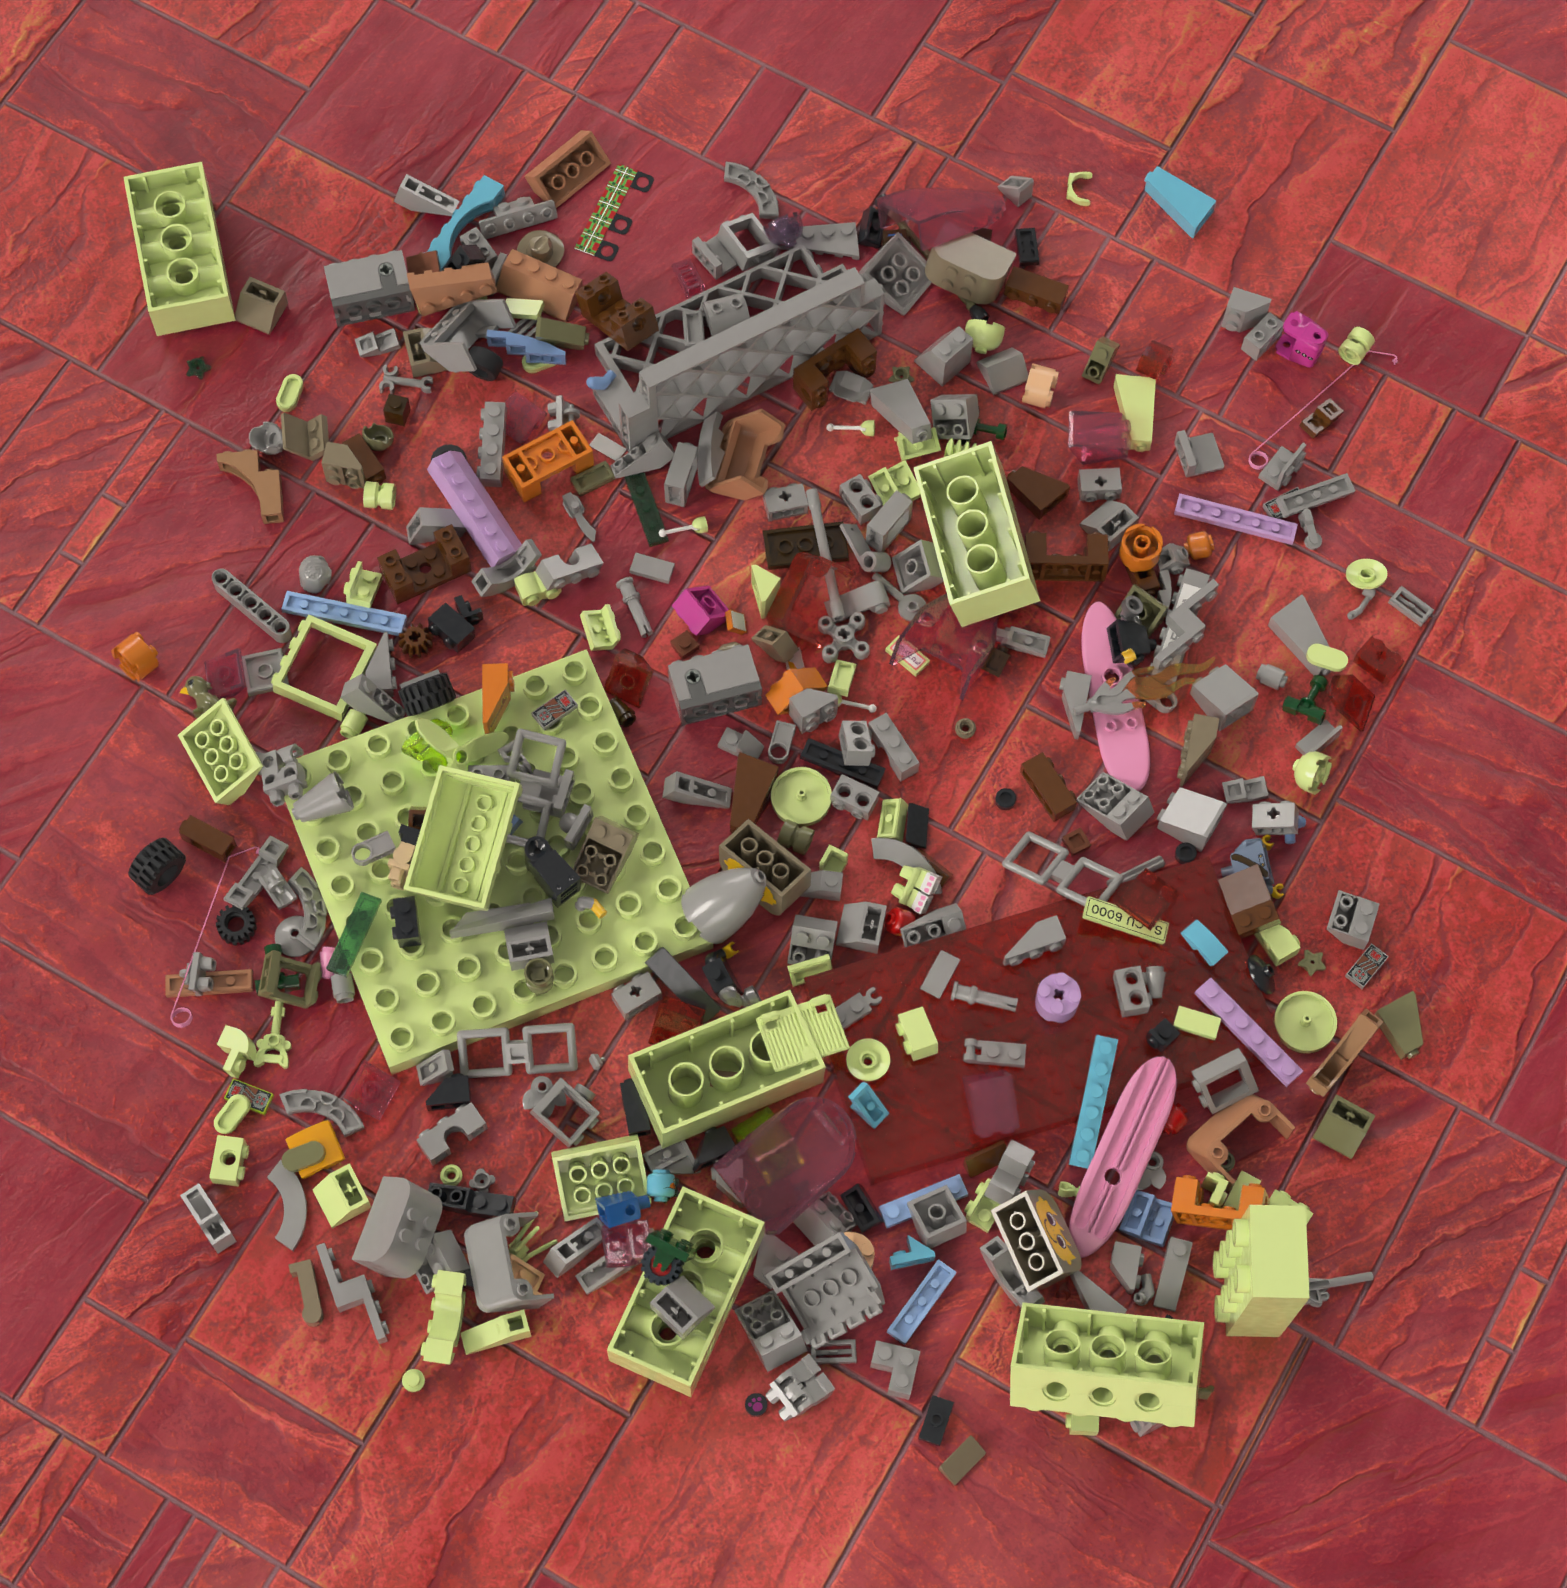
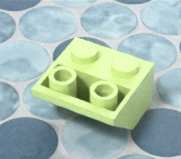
M350 1163L330 1173L312 1189L332 1229L371 1209V1204Z

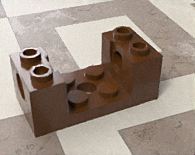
M607 271L575 291L582 316L627 351L659 331L653 306L643 298L634 301L632 305L623 299L618 280Z
M857 328L793 369V389L811 411L821 408L828 401L827 388L829 381L826 379L828 375L835 370L842 369L846 364L856 375L866 378L872 376L876 371L877 350L860 329Z
M452 524L433 532L434 544L408 556L400 558L397 550L394 549L377 557L380 572L397 605L472 571L470 558ZM423 566L431 567L429 573H422L420 569Z
M1039 531L1026 533L1024 544L1035 580L1105 581L1109 565L1108 534L1100 532L1087 534L1083 556L1080 554L1062 556L1061 554L1047 555L1046 533Z

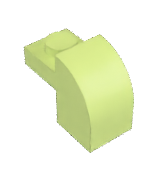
M225 1025L217 1043L224 1052L229 1053L223 1070L231 1077L239 1078L241 1072L246 1067L247 1059L255 1061L257 1054L256 1046L243 1031Z

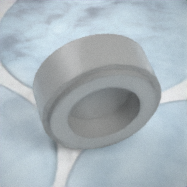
M579 1083L574 1088L588 1102H592L596 1096L592 1091Z

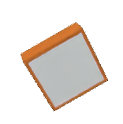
M734 610L726 611L727 630L740 635L747 633L744 614Z

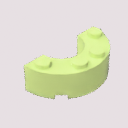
M438 1270L437 1274L433 1275L432 1288H435V1297L432 1299L431 1311H434L433 1320L428 1322L427 1333L429 1335L421 1347V1356H424L423 1361L449 1365L453 1362L455 1356L453 1347L458 1346L465 1307L466 1292L462 1291L463 1285L466 1286V1275L464 1273Z

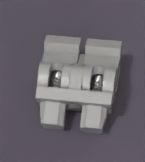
M807 1354L801 1361L784 1371L770 1384V1390L765 1395L772 1404L781 1400L785 1405L778 1411L784 1421L804 1414L814 1405L816 1406L830 1397L835 1390V1387L824 1372L817 1376L821 1368L810 1354Z

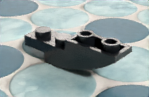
M430 1182L428 1188L429 1192L441 1199L443 1210L486 1219L514 1213L517 1201L514 1196L473 1191L467 1187Z

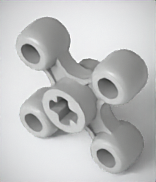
M853 613L850 616L848 625H841L839 627L834 624L833 619L829 616H822L818 620V630L822 634L831 635L833 638L832 644L825 646L822 650V658L826 663H834L838 658L840 650L850 649L855 657L860 660L866 659L869 656V645L864 641L856 640L854 637L855 632L863 629L866 619L862 613Z

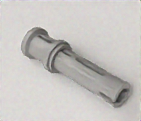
M632 577L623 578L616 583V587L620 589L623 595V603L629 606L641 637L646 638V632L649 637L653 634V630L640 604V594L635 590L634 580Z
M954 981L950 999L953 1001L954 999L967 1001L970 1005L976 1002L1013 1012L1016 1010L1018 998L978 990V987L974 985L969 987L958 984L957 981Z

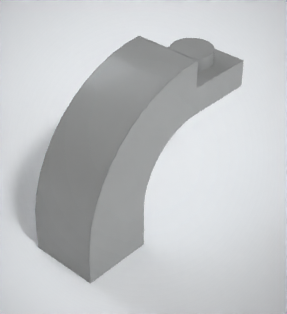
M527 539L511 558L500 565L481 568L471 582L481 597L502 593L515 586L514 579L516 577L533 572L537 568L535 563L542 554L533 540Z
M998 1235L980 1247L983 1258L993 1276L1016 1306L1019 1305L1022 1308L1023 1302L1043 1304L1045 1302L1044 1297L1038 1290L1027 1292L1006 1244Z

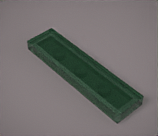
M645 473L625 476L626 485L649 547L669 542L667 534L665 537L659 536V530L665 528Z
M364 892L360 893L326 967L327 971L346 978L348 977L382 903L380 898Z

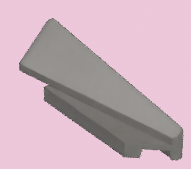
M548 898L532 904L525 903L493 908L488 911L467 912L457 925L450 930L451 939L503 931L504 929L529 925L535 922L554 920L552 899Z

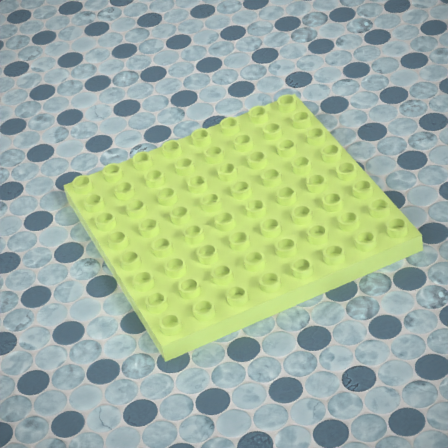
M587 649L514 676L515 692H511V700L494 731L505 732L509 735L506 744L515 740L518 729H525L566 740V748L559 775L563 776L565 769L574 771L575 782L565 814L574 813L578 816L582 807L586 804L592 808L593 818L574 850L566 848L564 839L568 833L561 830L559 825L560 818L549 817L545 839L551 848L556 850L572 869L595 817L604 816L639 833L629 858L608 894L581 881V890L557 908L552 902L555 919L548 920L547 925L554 957V963H551L554 985L547 993L535 994L528 989L524 969L511 971L504 930L451 939L450 930L457 925L464 914L480 910L434 900L417 893L391 887L392 881L388 879L390 873L388 861L390 858L393 859V853L366 866L357 865L353 861L351 854L354 845L385 831H388L395 847H399L401 838L398 831L401 824L408 826L410 807L428 806L439 765L447 766L448 764L446 757L432 748L420 735L416 728L415 720L423 718L432 721L447 732L459 746H462L485 734L483 727L482 689L458 697L435 709L402 718L296 758L298 763L303 766L306 774L305 781H307L308 787L303 789V795L330 773L337 772L344 782L342 785L345 790H348L353 801L354 808L350 812L301 822L300 819H295L291 810L294 808L293 803L297 800H292L289 795L284 796L392 1075L418 1065L443 1049L450 1050V1052L458 1049L457 1032L460 1030L503 1027L510 1029L632 981V978L639 973H652L653 971L644 962L660 947H664L677 962L713 949V943L700 937L701 932L693 922L688 923L684 915L681 899L682 895L690 887ZM566 689L578 704V708L544 731L532 717L531 713ZM524 738L522 754L531 765L532 772L534 769L551 773L557 746ZM497 750L483 758L469 761L467 771L468 765H509V762H505ZM459 751L456 754L457 761L461 758ZM510 778V781L520 783V780ZM517 802L514 815L521 819L523 823L512 835L527 839L536 836L542 813L523 809V803ZM506 842L500 861V872L495 878L489 899V909L525 903L532 904L548 899L549 897L534 879L532 873L525 867V847ZM361 848L355 853V858L358 860H366L370 856V851L366 848ZM415 896L421 945L400 948L398 941L393 940L392 927H396L395 919L391 920L390 907L393 906V899ZM582 896L595 898L604 907L607 914L599 919L591 909L585 908L584 911H578L575 908V902ZM484 1038L466 1039V1045L472 1044Z

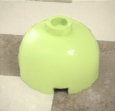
M971 319L966 323L965 332L973 338L972 347L975 348V352L986 354L987 351L998 348L1002 343L1005 327L995 322L991 325L987 324L986 320Z
M1313 751L1297 759L1293 765L1296 784L1311 794L1319 793L1320 790L1317 787L1321 782L1324 785L1330 774L1332 763L1328 762L1331 757Z

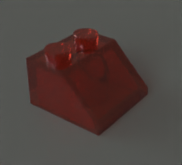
M1145 868L1122 895L1116 906L1151 931L1171 910L1180 892L1159 878L1155 873Z

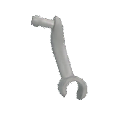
M1375 589L1363 590L1364 600L1358 608L1347 614L1348 619L1352 620L1363 612L1369 601L1375 596Z

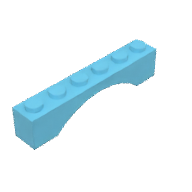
M484 175L480 181H476L472 192L464 197L460 208L453 212L451 220L448 224H444L440 235L432 240L427 251H438L440 271L444 269L451 259L454 242L461 230L476 217L494 211L493 207L498 206L505 197L504 185Z
M1100 1035L1095 1036L1069 1165L1088 1169L1094 1156L1118 1039Z

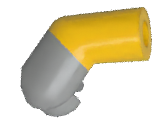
M582 896L575 902V908L578 911H584L585 908L591 909L599 919L607 914V911L595 898Z

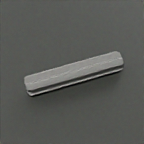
M1157 856L1122 873L1121 875H1123L1124 880L1117 889L1164 867L1165 862L1162 856ZM1112 879L1107 881V887L1113 881Z

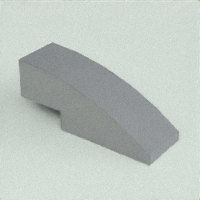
M199 1183L180 1195L217 1254L237 1242Z

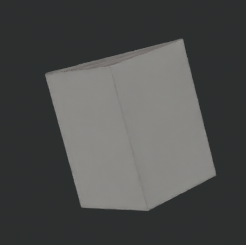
M1013 347L976 362L993 395L1026 383L1029 376L1023 353Z

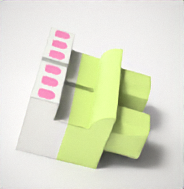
M904 865L900 876L908 879L906 886L896 883L891 894L899 899V903L909 906L919 914H924L927 912L933 899L932 894H935L942 876L921 867Z

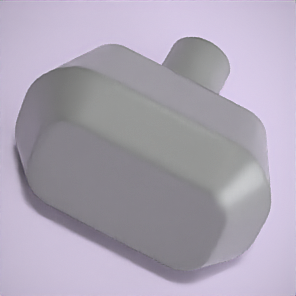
M591 1054L589 1062L593 1069L598 1071L603 1066L605 1058H600L598 1054Z

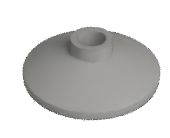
M303 916L289 917L283 920L276 929L275 943L281 945L282 953L287 956L301 957L312 951L296 937L292 936L294 931H301L304 922Z

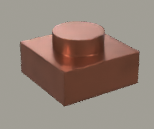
M688 630L670 641L671 646L682 660L699 649V644Z
M1081 828L1062 836V841L1072 857L1091 848V844Z

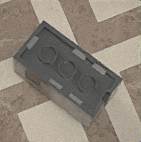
M402 250L389 251L385 254L370 255L366 258L351 259L346 262L331 263L324 266L337 327L415 311Z
M736 645L729 650H716L709 655H697L690 660H677L668 665L669 685L682 726L762 705V687L749 645Z

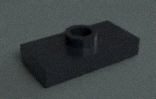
M1035 228L1015 229L1019 266L1039 265Z
M932 1396L918 1438L919 1440L940 1447L954 1402Z

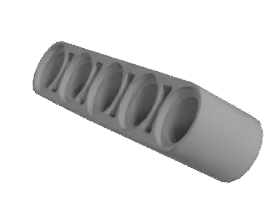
M217 569L213 572L211 578L216 591L277 642L286 643L291 639V628L289 622L227 570ZM226 579L224 583H218L220 580ZM235 592H241L239 595H233ZM250 604H256L254 607L248 608ZM270 616V619L262 620L264 617ZM279 629H286L284 632H277Z

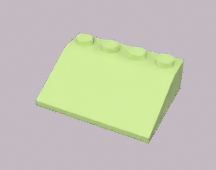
M225 698L220 699L178 734L215 803L231 805L246 792L263 767Z
M638 1134L551 1152L565 1221L599 1215L595 1198L631 1191L637 1197L647 1195V1177Z

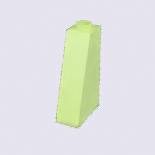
M1116 374L1114 391L1129 449L1139 452L1150 451L1156 378Z

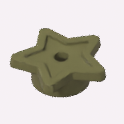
M892 367L893 375L888 379L889 382L894 383L908 379L909 382L914 381V378L909 375L910 367Z
M1305 950L1304 959L1298 963L1299 966L1304 967L1309 976H1312L1317 970L1326 969L1321 961L1322 952L1313 954L1309 950Z

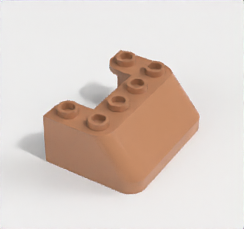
M763 409L726 422L721 431L724 433V436L719 446L725 454L716 478L706 484L705 488L712 493L740 500H748L764 495L768 489V480L760 477V470L766 458V450L769 445L782 440L786 424Z

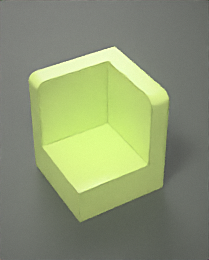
M829 845L820 861L819 871L843 872L848 863V853Z

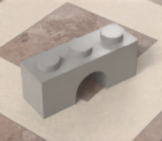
M592 543L576 548L569 558L571 565L564 563L559 555L541 560L535 572L547 591L555 588L561 589L566 584H576L584 578H593L599 574V570L604 562Z
M885 713L870 721L868 729L872 731V739L878 748L882 747L887 753L890 767L900 782L917 773L920 762L888 714Z
M472 1103L461 1105L455 1110V1114L449 1118L446 1116L440 1119L436 1127L431 1130L426 1129L419 1134V1138L416 1139L418 1146L433 1166L451 1154L450 1148L446 1144L449 1134L461 1132L470 1141L488 1129L486 1122Z

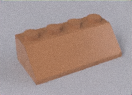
M581 130L524 177L535 194L544 202L553 200L557 208L608 167L611 162L592 131Z
M512 249L502 266L496 288L498 293L509 298L543 300L545 304L543 313L566 322L578 302L575 291L583 287V281L578 277Z

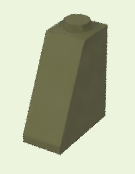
M537 317L535 335L537 340L549 343L555 347L584 350V346L589 344L590 333H586V326Z
M1411 991L1378 1009L1374 1014L1383 1021L1380 1029L1400 1060L1406 1057L1408 1059L1414 1058L1420 1053L1419 1050L1423 1045L1416 994L1414 991Z

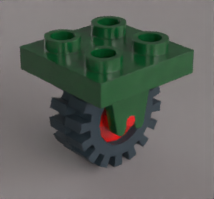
M661 1228V1231L655 1230L649 1233L645 1242L653 1246L643 1254L644 1257L641 1259L643 1266L641 1271L645 1273L643 1276L648 1278L650 1283H656L658 1286L672 1283L683 1272L684 1262L695 1257L698 1250L692 1248L694 1244L685 1239L679 1241L673 1238L674 1234Z

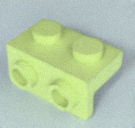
M605 604L601 610L582 611L580 617L591 651L614 649L620 641L621 634L619 629H617L615 615L611 610L610 604Z
M1208 1172L1201 1187L1213 1192L1208 1204L1213 1205L1214 1208H1221L1228 1195L1224 1191L1229 1181L1225 1180L1223 1175L1216 1172Z

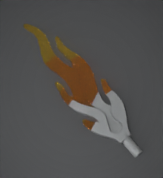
M1213 656L1201 664H1172L1163 671L1149 677L1138 676L1151 673L1154 670V666L1138 668L1126 674L1112 689L1110 687L1116 678H1110L1099 687L1094 696L1088 699L1087 703L1074 707L1073 713L1075 716L1087 711H1091V713L1099 712L1110 715H1122L1138 708H1144L1146 706L1145 702H1122L1133 699L1157 700L1165 698L1185 684L1195 682L1194 678L1185 677L1170 685H1164L1168 680L1182 674L1200 673L1212 665L1215 657Z

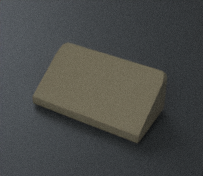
M970 1435L940 1465L938 1470L955 1486L980 1461L986 1452L974 1437Z

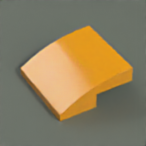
M330 1120L310 1126L285 1139L289 1149L311 1141H317L326 1150V1155L322 1162L299 1171L303 1179L322 1169H329L345 1160Z

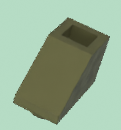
M1104 336L1098 339L1082 377L1100 384L1113 363L1120 344Z

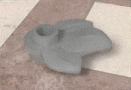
M538 1076L532 1081L531 1089L524 1094L522 1099L525 1110L534 1108L553 1087L548 1077ZM539 1083H544L546 1085V1089L544 1091L539 1090ZM562 1090L541 1112L547 1119L551 1116L555 1105H566V1096Z
M1153 1151L1150 1160H1154L1156 1165L1150 1166L1148 1163L1136 1190H1144L1151 1184L1157 1189L1163 1187L1166 1181V1174L1162 1169L1164 1162L1159 1153Z

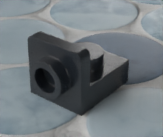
M462 595L454 597L458 614L472 626L477 625L483 620L481 608L472 611L469 601H464Z
M1165 1018L1154 1029L1151 1028L1148 1031L1146 1038L1148 1044L1153 1049H1158L1162 1052L1181 1033Z

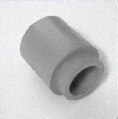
M1261 664L1256 679L1266 686L1279 690L1280 687L1284 688L1288 676H1285L1286 671L1270 664Z
M347 970L334 972L335 975L331 976L333 996L337 1003L353 1001L355 989L352 974L347 973Z

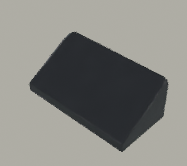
M872 206L863 211L858 235L859 245L874 248L881 247L887 214Z
M909 803L905 842L907 845L926 849L929 808Z
M856 1184L840 1195L862 1233L884 1222L861 1184Z

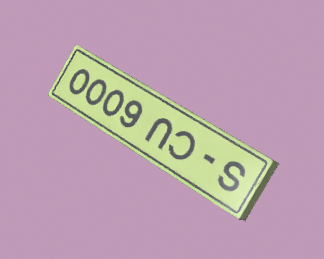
M1090 896L1086 899L1082 916L1084 919L1159 944L1165 943L1169 926L1168 922Z

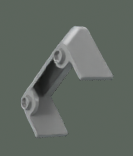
M505 299L472 300L452 307L420 341V345L424 352L450 372L476 371L477 368L468 349L478 338L487 339V329L515 328L516 323Z
M537 1212L504 1214L475 1223L466 1229L464 1233L476 1302L481 1311L491 1313L538 1309L554 1298V1294L533 1295L532 1286L527 1280L514 1279L506 1237H511L518 1233L520 1227L525 1226L538 1216Z

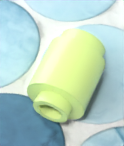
M350 709L340 725V734L347 739L360 735L368 721L366 714Z

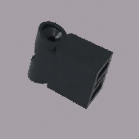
M534 836L528 839L525 844V867L532 873L534 879L558 908L581 890V877L556 850L551 848L545 838Z

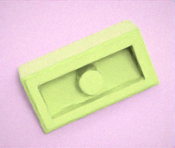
M903 799L883 800L877 838H890L903 842L908 804Z

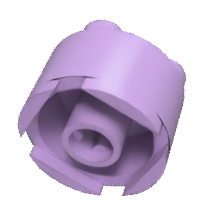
M1065 973L1047 976L1041 981L1036 993L1035 1005L1037 1012L1047 1021L1063 1023L1070 1020L1075 1015L1080 1003V988L1077 982Z

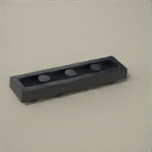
M808 738L800 755V759L837 774H843L875 789H878L886 771V768L871 762L869 766L845 765L842 751Z

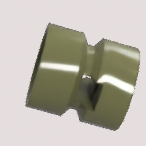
M787 819L779 833L777 842L785 848L792 846L794 852L805 855L811 845L815 830L805 826L799 828L798 823Z
M543 958L532 959L526 964L524 975L528 989L535 994H544L551 990L554 985L551 964Z

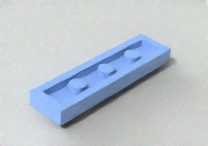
M960 1174L878 1206L886 1228L912 1219L907 1202L945 1185L948 1186L956 1201L967 1197L968 1192Z
M938 1259L888 1328L887 1333L903 1345H906L957 1272Z

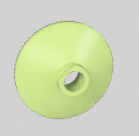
M1360 559L1352 562L1347 567L1346 578L1350 584L1357 588L1374 589L1385 583L1387 569L1376 560Z
M869 1038L861 1039L855 1042L848 1050L846 1057L847 1067L850 1073L857 1079L875 1081L884 1076L888 1071L890 1054L881 1042ZM870 1059L872 1064L865 1065L864 1061Z

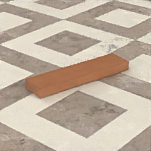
M252 969L206 972L205 977H211L214 984L213 990L203 992V995L253 992ZM179 974L165 975L167 998L178 997L184 980ZM184 984L179 997L196 995L195 992L188 990L189 985Z

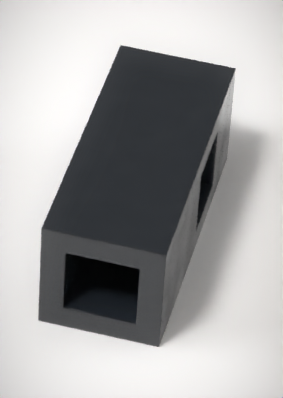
M632 1078L626 1079L623 1083H620L628 1134L629 1136L638 1134V1137L651 1135L648 1114Z

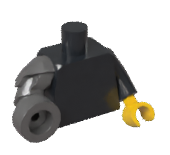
M1130 595L1121 603V619L1115 620L1106 629L1113 663H1125L1129 668H1134L1144 661V658L1150 651L1156 649L1157 643L1155 639L1148 638L1147 630L1142 625L1139 616H1137L1143 610L1141 600L1136 596Z
M730 942L722 949L706 955L705 966L702 967L703 972L713 991L724 1004L741 1008V1006L748 1007L761 1002L762 1000L753 985L744 989L743 993L725 959L731 958L739 952V950L734 951L731 948L735 943Z

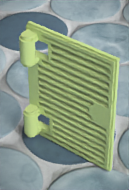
M824 994L797 1005L821 1058L850 1049L830 995ZM825 1004L827 1011L817 1013L816 1006ZM793 1006L780 1011L775 1010L765 1013L756 1018L775 1073L817 1060L814 1051L810 1053L808 1051L812 1047L796 1012L793 1014L790 1012L794 1010ZM776 1020L778 1027L768 1030L766 1022Z

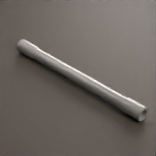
M812 488L806 491V496L830 598V608L833 620L841 621L845 619V614L832 564L821 513V503L818 490Z

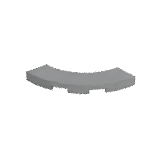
M726 162L724 182L739 185L753 196L758 205L759 218L779 220L778 201L770 188V184L761 175H757L749 170L748 167L733 162Z
M871 838L874 859L890 860L902 867L904 865L921 867L936 874L925 856L914 847L895 839ZM939 883V885H938V888H937L935 894H941V893H942V889H941V884H940V883Z
M300 867L288 881L289 886L298 895L304 910L303 926L296 938L313 951L325 931L327 910L317 883L306 870Z
M307 1089L292 1090L279 1094L288 1116L301 1112L323 1115L340 1128L344 1137L365 1129L360 1117L352 1107L335 1095L324 1091Z
M280 1160L267 1177L279 1190L284 1204L283 1222L275 1239L294 1252L305 1230L307 1202L299 1179L294 1172L285 1169L282 1165V1160Z

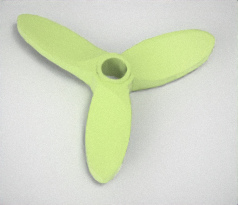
M423 718L415 720L416 728L424 740L446 757L448 762L446 767L467 771L469 761L494 753L503 747L509 738V735L505 732H492L481 735L459 746L447 732L432 721ZM458 751L461 754V758L459 761H457L456 754Z

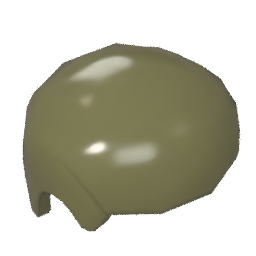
M373 423L370 428H367V426L363 427L362 437L371 450L382 451L392 445L394 434L389 427L377 425L376 423Z

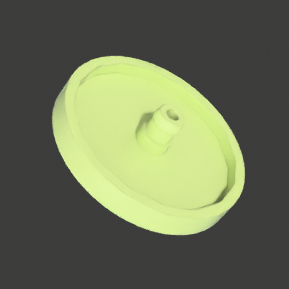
M807 767L791 768L778 776L772 786L771 804L773 810L784 822L789 819L798 823L799 827L813 825L822 820L830 809L831 787L826 778L814 769Z
M1298 991L1286 996L1279 1003L1274 1014V1030L1279 1040L1289 1049L1299 1053H1314L1325 1048L1333 1039L1337 1029V1016L1332 1005L1321 995L1310 991Z

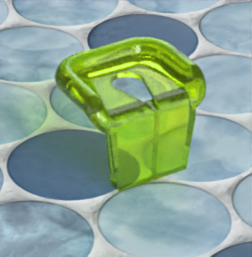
M440 719L430 720L440 726L452 738L453 730L448 722ZM416 730L403 743L401 747L402 753L416 760L426 761L437 773L439 765L447 766V759L429 744H422L424 738ZM459 751L456 754L457 761L461 758Z

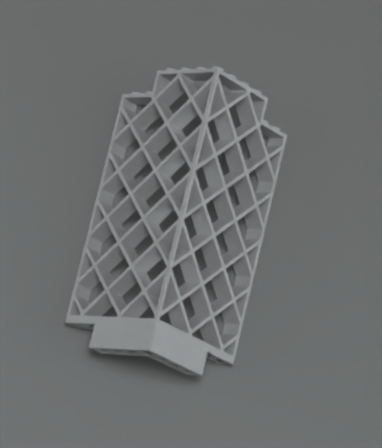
M801 244L656 314L659 331L642 341L643 343L651 344L646 362L620 356L622 346L610 337L596 343V356L606 372L612 370L616 377L605 390L593 389V395L628 452L645 441L648 436L659 431L658 420H664L661 434L666 439H669L703 422L716 411L719 413L724 412L793 378V369L824 350L823 346L834 334H836L835 342L857 328L860 329L868 340L880 335L883 325L885 289L882 284L877 283L875 278L866 282L863 274L858 273L855 267L846 270L845 266L841 264L823 273L819 264L816 265L811 251L809 249L806 250L804 245ZM801 259L812 277L791 272L793 263ZM763 278L779 282L780 284L775 299L748 293L751 283ZM786 284L807 289V291L786 301H781ZM738 293L743 294L747 306L765 310L685 349L684 339L663 334L667 323L675 319L683 321V311H695L698 308L702 310L703 326L709 327L702 303ZM868 322L875 330L874 332L865 327ZM658 347L679 352L653 364ZM791 355H794L790 373L788 374L781 370L780 367ZM619 368L639 373V382L635 392L632 391ZM749 376L750 382L747 394L745 395L736 388ZM704 398H707L704 415L701 416L694 412L693 409Z

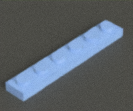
M291 591L286 592L281 608L283 613L307 617L309 614L323 621L381 633L388 632V634L399 636V633H403V628L407 621V616L404 614L357 606Z

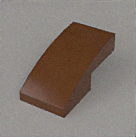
M1329 398L1319 405L1314 413L1302 420L1299 426L1314 439L1335 422L1344 411Z

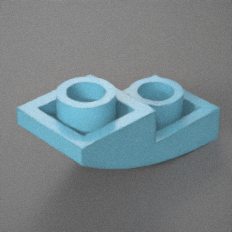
M1198 920L1192 922L1181 932V935L1193 950L1197 949L1210 966L1215 965L1228 953L1222 943Z

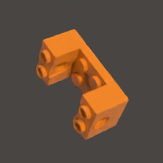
M573 420L502 456L504 472L524 503L542 494L540 482L570 466L576 475L594 466L593 450ZM550 452L553 454V457L544 459L542 455Z
M1183 1175V1178L1176 1177L1171 1212L1177 1224L1232 1230L1233 1220L1241 1219L1249 1205H1269L1270 1200L1262 1185L1250 1183L1249 1186L1242 1185L1238 1211L1230 1206H1223V1209L1214 1208L1211 1204L1203 1203L1204 1191L1200 1188L1199 1180L1194 1176Z

